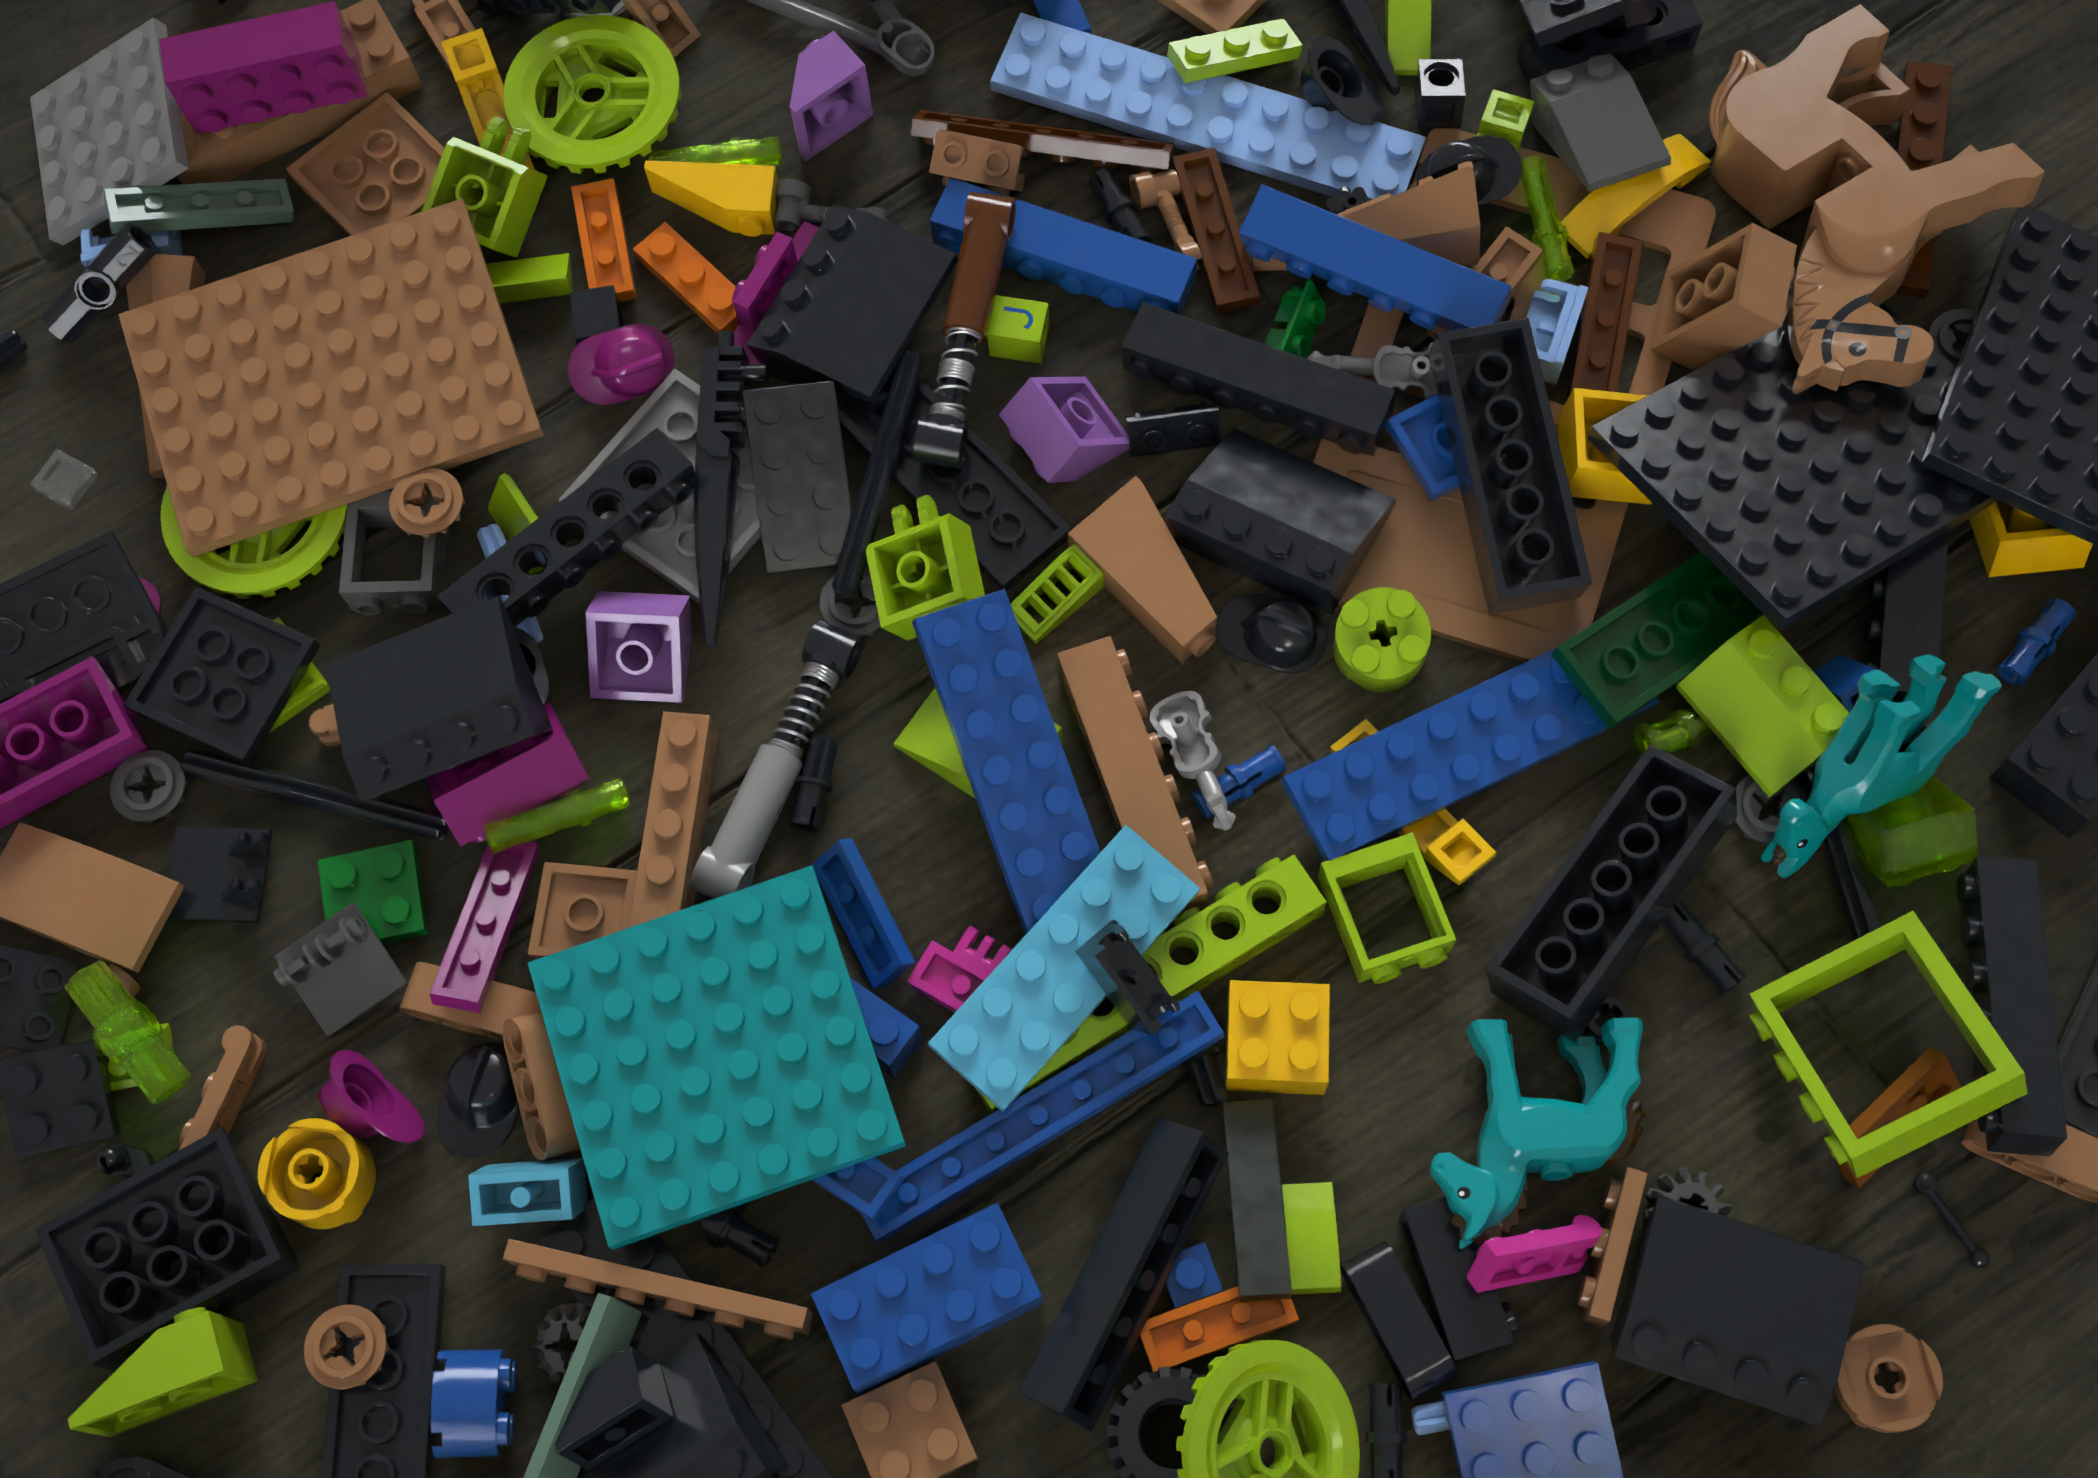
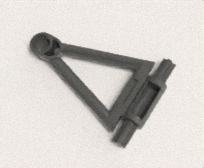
M745 0L827 34L834 30L842 40L882 55L889 63L907 76L919 77L929 72L935 61L934 44L928 34L913 22L904 19L892 0H876L873 2L867 0L882 23L878 31L801 0Z

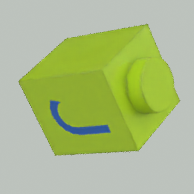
M996 295L987 334L989 356L1042 364L1050 326L1049 304Z

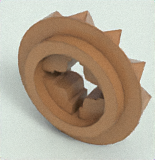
M428 468L404 476L397 482L390 495L389 510L394 522L409 536L411 534L421 535L428 540L430 534L437 532L446 534L449 525L454 521H460V511L462 505L465 504L461 486L450 473L437 468ZM428 490H430L432 497L439 505L431 506L430 513L425 517L422 509L417 505L425 503Z
M341 1305L329 1309L315 1320L306 1335L304 1359L309 1372L318 1382L334 1389L345 1390L365 1385L369 1378L382 1370L381 1363L385 1353L389 1350L385 1335L386 1327L372 1311L361 1306ZM339 1329L350 1339H363L353 1349L355 1365L344 1356L330 1357L342 1346L340 1340L342 1336Z

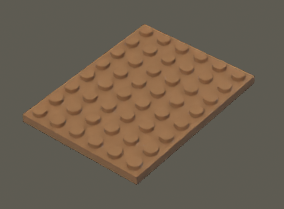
M463 198L118 314L185 549L192 557L392 489L404 476L428 468L447 470L544 436Z

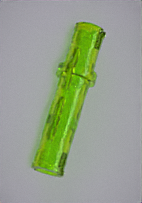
M779 136L754 140H740V137L730 138V142L682 147L670 150H653L649 153V161L745 165L782 164Z
M1538 155L1529 156L1521 160L1522 173L1520 177L1535 231L1532 235V241L1543 249L1542 262L1545 278L1563 282L1571 278L1572 273H1574V267L1571 263L1566 244L1569 239L1566 226L1561 224L1545 158Z
M621 778L582 792L579 789L568 792V797L544 804L500 821L482 825L491 853L494 855L510 847L538 839L567 827L579 824L582 828L590 825L592 819L630 807L629 797Z

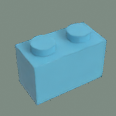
M583 1158L487 1164L468 1175L472 1226L572 1220L585 1210V1204L588 1202L586 1171Z

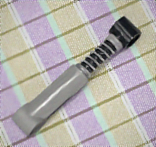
M821 620L813 625L802 652V662L806 665L799 677L802 683L795 685L796 695L789 697L791 705L783 709L785 717L778 719L780 728L773 730L774 738L769 739L767 744L760 745L711 847L708 846L700 855L690 881V889L692 891L715 899L751 886L755 873V864L803 767L800 757H802L804 752L801 747L803 743L809 742L807 734L814 731L812 726L814 720H820L817 714L820 709H825L824 699L831 698L828 691H833L839 680L849 679L857 667L864 645V638L862 636Z

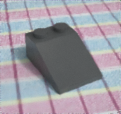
M1611 53L1594 56L1588 61L1564 69H1555L1546 75L1530 80L1531 100L1535 101L1531 112V124L1589 192L1671 164V156L1631 75Z

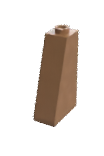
M1135 476L1068 533V545L1070 547L1072 544H1075L1102 571L1104 575V588L1183 664L1193 654L1199 657L1213 645L1216 640L1217 615L1144 484Z

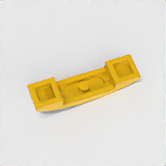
M480 28L441 41L479 144L492 118L500 117L508 122L507 135L499 155L503 157L513 130L504 108V84L483 29ZM527 152L523 166L535 170L529 152Z
M1682 134L1668 137L1663 142L1671 156L1670 165L1593 190L1559 223L1556 230L1588 259L1592 256L1594 241L1599 232L1618 236L1622 225L1674 186L1681 189L1706 170L1712 161Z
M1365 719L1330 746L1331 753L1339 751L1379 731ZM1446 809L1397 832L1400 836L1413 832L1423 858L1458 885L1462 884L1496 856V851L1464 819L1458 822Z

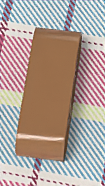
M416 962L399 1007L402 1012L413 1017L502 1042L503 1025L507 1019L541 1011L535 992L492 981L481 1013L434 1005L430 998V991L440 966L425 962Z
M539 1011L507 1019L503 1025V1043L530 1150L538 1160H546L581 1150L542 1012Z
M1978 1119L1968 1124L1962 1144L1968 1150L2075 1197L2098 1203V1138L2066 1125L2067 1139L2050 1157L1987 1151L1986 1134L1979 1130Z

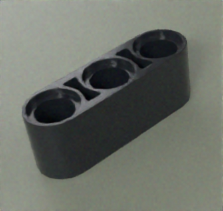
M1382 1241L1340 1263L1341 1273L1399 1384H1402V1389L1410 1400L1457 1377L1458 1373L1446 1346L1400 1261L1386 1241Z

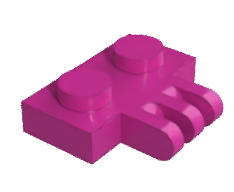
M969 926L953 952L931 941L908 978L907 984L910 988L955 1013L1012 951V948L1003 944L993 960L988 958L996 940L986 935L978 949H972L971 947L978 937L979 930Z

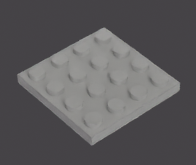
M151 18L30 97L49 240L62 246L80 236L81 230L93 228L108 219L104 202V189L161 186L189 169L180 108L164 81L159 39L168 37L167 27L155 18Z
M674 369L559 498V502L656 428L693 464L695 472L700 385ZM743 427V435L746 439L745 447L732 449L740 459L739 476H737L729 573L761 537L746 427ZM642 484L636 490L645 491L654 485ZM693 490L688 499L679 505L673 504L658 516L657 521L651 528L645 532L634 534L622 544L621 549L685 595H690L691 599L700 604L695 552ZM608 511L603 513L600 518H612L618 512Z

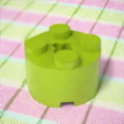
M1388 587L1365 590L1343 605L1337 619L1333 644L1337 666L1345 677L1368 691L1385 693L1398 690L1406 686L1424 665L1431 642L1430 621L1423 607L1409 591ZM1376 634H1383L1385 638H1390L1389 646L1382 647L1379 640H1374V636Z

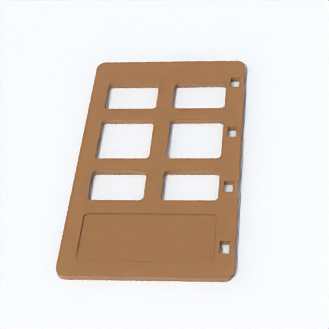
M1434 128L1428 134L1409 189L1417 186L1416 178L1420 165L1429 154L1447 142L1462 141L1477 135L1455 128ZM1519 147L1518 150L1522 163V173L1518 185L1509 195L1491 202V204L1538 217L1541 225L1534 244L1543 249V254L1540 261L1511 296L1510 301L1513 304V310L1509 321L1526 318L1535 290L1544 291L1541 289L1543 280L1552 279L1563 282L1558 277V270L1568 241L1556 229L1559 223L1592 192H1589L1561 158ZM1670 189L1622 225L1618 236L1643 241V247L1667 254L1669 258L1667 272L1706 249L1715 221L1716 210L1713 204L1704 198ZM1462 265L1469 269H1473L1475 267V265ZM1665 275L1654 305L1647 306L1632 302L1627 334L1638 337L1642 341L1643 346L1630 385L1629 394L1651 395L1664 388L1672 360L1650 350ZM1369 304L1351 356L1374 358L1383 346L1393 345L1404 312L1394 308L1393 312L1389 313ZM1582 309L1578 318L1579 321L1581 319ZM1355 375L1363 379L1375 382L1372 376ZM1408 387L1405 391H1401L1424 398L1423 392L1415 387ZM1549 401L1552 416L1558 423L1557 417L1564 405ZM1557 426L1555 429H1556L1557 438H1558V426ZM1321 438L1313 463L1396 499V505L1339 602V606L1343 607L1347 601L1357 594L1372 588L1388 587L1406 590L1415 597L1425 610L1430 621L1431 634L1523 663L1555 649L1593 623L1629 503L1595 499L1593 507L1589 509L1574 506L1592 579V584L1580 598L1489 614L1460 487L1431 502L1402 454L1380 447L1377 448L1374 457L1365 453L1353 454L1343 450L1338 444Z

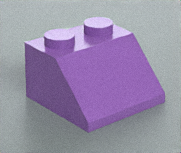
M834 30L822 39L812 41L798 55L789 107L800 157L805 162L873 116L866 66Z
M1086 376L1030 377L999 414L1008 426L1012 439L1022 446L1032 460L1037 474L1045 479L1047 483L1077 481L1130 449L1129 435Z
M598 591L585 612L590 698L683 703L692 639L690 595Z

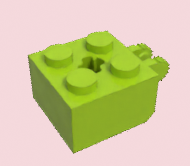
M494 117L489 122L479 147L455 137L446 143L421 212L463 198L479 244L517 258L548 176L523 166L528 146L532 140L531 131L522 126L515 128L507 143L503 157L499 156L509 125H507L508 122L505 119Z
M930 495L917 499L916 504L920 525L914 527L910 511H908L905 505L896 506L891 509L895 534L868 544L865 550L880 626L907 641L917 637L912 624L915 618L985 595L970 525L950 513L939 517L935 501H933Z

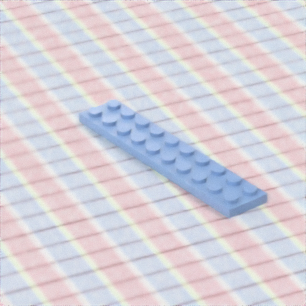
M1020 13L990 80L991 91L1148 140L1174 143V148L1190 153L1215 148L1219 162L1331 197L1336 196L1339 189L1343 186L1350 188L1351 192L1356 187H1362L1366 195L1371 199L1387 193L1394 196L1407 191L1426 140L1425 136L1379 122L1374 125H1361L1350 121L1337 110L1329 112L1322 107H1313L1307 100L1226 75L1185 83L1168 57L1024 13Z

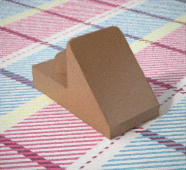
M621 0L635 19L634 22L645 26L655 33L666 44L673 58L701 36L677 0Z

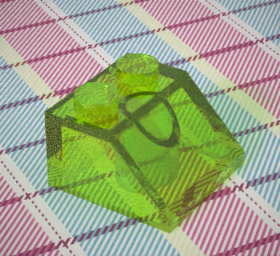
M1934 776L1914 794L1891 801L1867 813L1848 814L1846 816L1856 849L1864 867L1887 888L1910 884L1915 879L1934 873L1953 871L1960 865L1973 862L1975 857L1978 856L1975 809Z

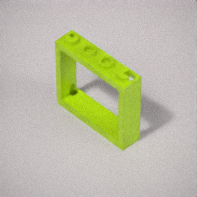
M1914 911L1749 994L1755 1012L1748 1016L1755 1026L1759 1037L1763 1042L1770 1038L1772 1039L1779 1051L1773 1055V1058L1787 1082L1794 1079L1798 1081L1804 1091L1798 1098L1813 1124L1822 1120L1830 1133L1829 1136L1824 1138V1141L1833 1158H1836L1839 1165L1847 1162L1857 1178L2028 1094L2024 1071ZM1906 950L1989 1074L1857 1139L1779 1013Z

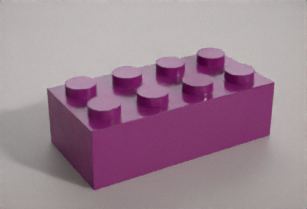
M335 1L159 39L165 84L196 134L217 132L223 128L246 123H259L268 118L291 113H304L310 109L333 104H346L352 100L368 97L361 54Z

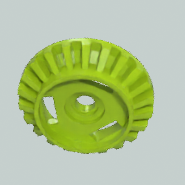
M612 15L578 16L556 23L541 31L525 44L516 55L506 75L503 91L504 108L512 130L514 131L518 126H522L531 131L532 140L528 146L529 154L536 159L539 157L545 159L550 167L558 169L562 165L568 167L571 173L579 174L582 173L584 168H593L595 173L606 172V166L617 163L620 168L631 165L630 158L637 154L645 157L652 152L651 145L656 140L662 142L668 135V125L675 123L678 116V102H681L682 98L676 62L666 44L645 26L632 20ZM606 66L622 68L637 76L626 77ZM558 87L556 116L554 118H544L547 100L552 91ZM591 88H600L605 91L603 97L596 102H586L582 99L583 94ZM629 125L627 128H625L624 130L620 131L619 133L614 134V135L609 136V137H606V138H603V137H605V136H607V135H609V134H611V133H613V132H615V131H617V130H619V129H621V128H623V127Z
M168 486L163 495L160 520L163 538L169 553L179 567L200 586L204 585L212 592L222 596L228 593L235 595L238 599H249L251 595L261 594L266 598L275 596L278 589L288 587L292 590L300 586V579L309 573L315 576L323 569L321 563L328 555L335 556L339 550L337 542L345 532L347 504L230 544L229 550L218 555L216 550H212L192 557L185 549ZM310 521L311 525L302 539L281 555L304 525Z
M1254 1340L1247 1344H1237L1229 1348L1227 1355L1215 1357L1208 1364L1209 1373L1206 1377L1197 1378L1191 1390L1195 1395L1192 1404L1183 1406L1180 1416L1186 1423L1183 1436H1178L1176 1442V1451L1181 1452L1183 1467L1177 1470L1178 1478H1358L1360 1462L1359 1435L1352 1406L1343 1386L1333 1371L1322 1359L1308 1349L1281 1340ZM1236 1399L1237 1403L1219 1432L1222 1419L1229 1405ZM1267 1437L1273 1442L1275 1448L1274 1460L1268 1468L1263 1464L1260 1457L1261 1445Z

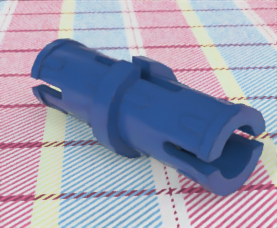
M2057 598L2055 601L2050 599L2031 626L2024 627L2018 634V643L2015 645V648L1997 668L1999 676L2008 684L2024 686L2038 664L2043 659L2049 658L2057 649L2056 642L2060 635L2076 618L2075 609L2066 601Z
M1270 744L1266 749L1238 766L1232 763L1225 767V774L1218 777L1217 780L1226 798L1227 805L1239 798L1246 800L1253 796V789L1279 773L1285 772L1287 767L1279 751ZM1201 789L1191 792L1190 795L1197 810L1204 818H1210L1213 813L1209 810Z

